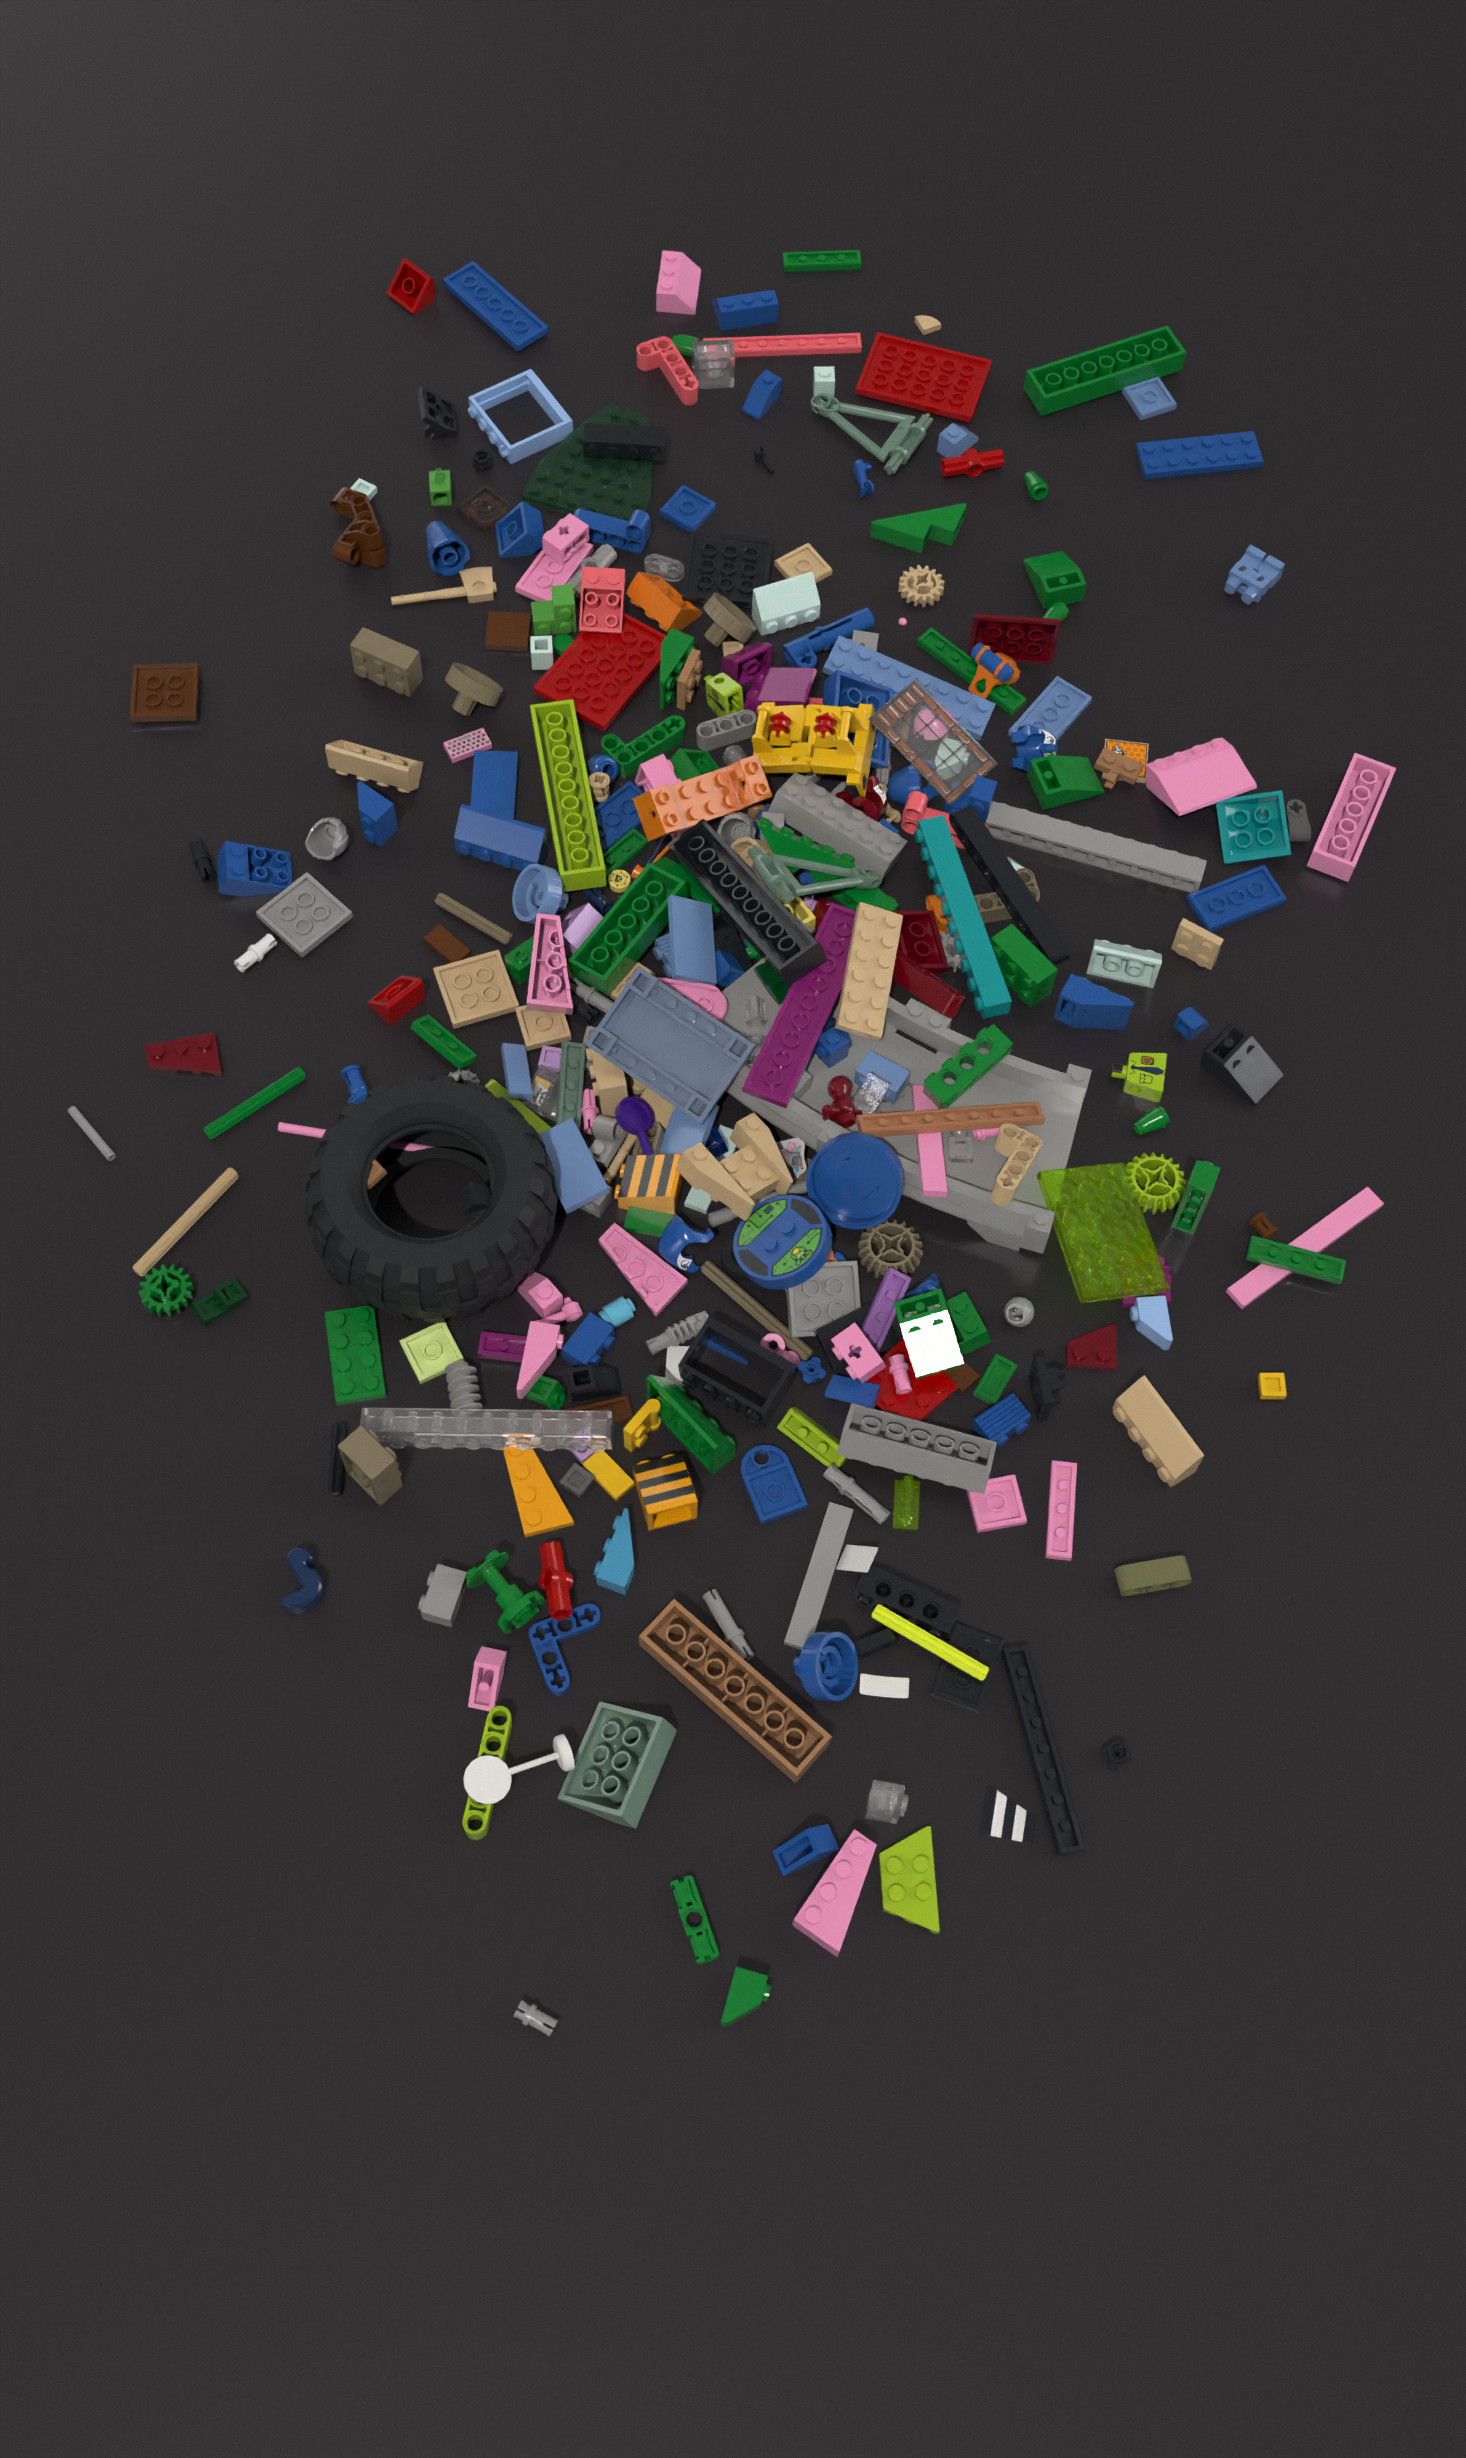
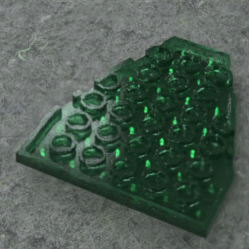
M609 404L576 427L535 466L521 494V501L565 514L571 513L573 515L576 509H584L629 521L635 510H642L647 513L651 505L652 460L583 456L585 423L649 426L647 415Z

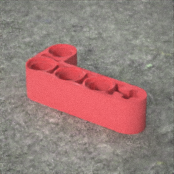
M662 336L637 346V367L640 370L648 371L660 367L683 404L694 405L697 403L699 383L670 338Z
M912 791L903 810L901 828L905 832L914 835V831L917 830L918 820L944 815L955 846L966 849L950 824L949 813L927 808L928 797L922 792Z

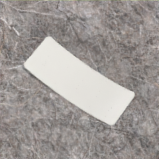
M862 1673L860 1674L859 1693L880 1697L908 1698L909 1678L885 1677Z

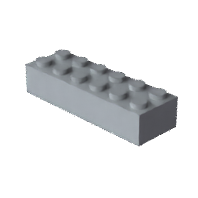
M797 772L776 792L768 812L784 813V822L794 829L812 838L820 845L826 844L835 849L834 852L842 855L844 852L855 858L853 861L855 866L870 867L883 878L897 863L908 842L899 834L882 826L881 823L874 821L860 810L853 808L842 799L837 798L823 787L816 785ZM866 871L865 873L870 875L871 871Z
M851 1403L837 1455L867 1462L873 1466L889 1468L896 1472L915 1475L921 1479L941 1482L947 1486H955L970 1492L984 1494L997 1442Z

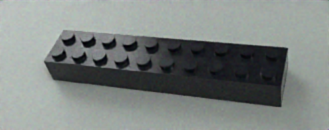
M704 819L667 844L676 862L788 987L826 960L818 942Z

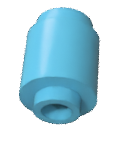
M621 1296L602 1307V1311L598 1315L600 1319L615 1329L634 1317L633 1312L636 1309L629 1298L624 1299Z

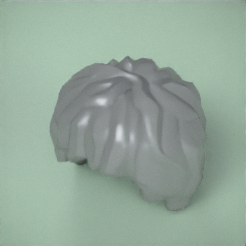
M732 812L724 816L717 829V834L729 847L734 841L742 837L755 839V834L757 833L755 824L749 818V815L742 812Z
M335 817L322 818L310 829L305 841L306 849L313 857L332 860L347 847L349 836L346 827L340 819Z

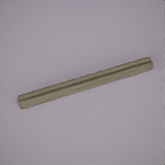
M707 1260L702 1265L701 1271L770 1332L780 1334L785 1340V1345L796 1352L802 1360L806 1361L812 1356L813 1349L799 1337L790 1338L788 1327L712 1261Z

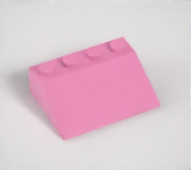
M1222 737L1215 738L1202 745H1196L1182 752H1176L1171 756L1156 759L1154 762L1145 765L1146 787L1179 816L1257 788V784L1234 747Z

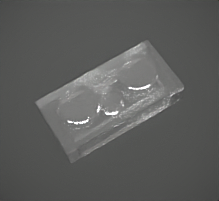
M873 1071L869 1072L853 1102L855 1109L862 1110L863 1115L876 1114L892 1083Z

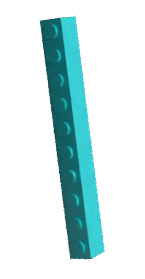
M945 816L918 820L917 830L914 831L915 840L921 845L922 860L927 862L928 877L934 881V893L936 898H940L941 913L943 917L946 916L948 921V933L954 937V949L956 954H960L962 972L966 973L968 977V989L975 996V1008L977 1011H980L982 1019L1008 1014L1012 1000Z

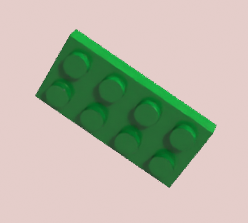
M366 1305L325 1312L336 1404L343 1405L386 1398L375 1309Z

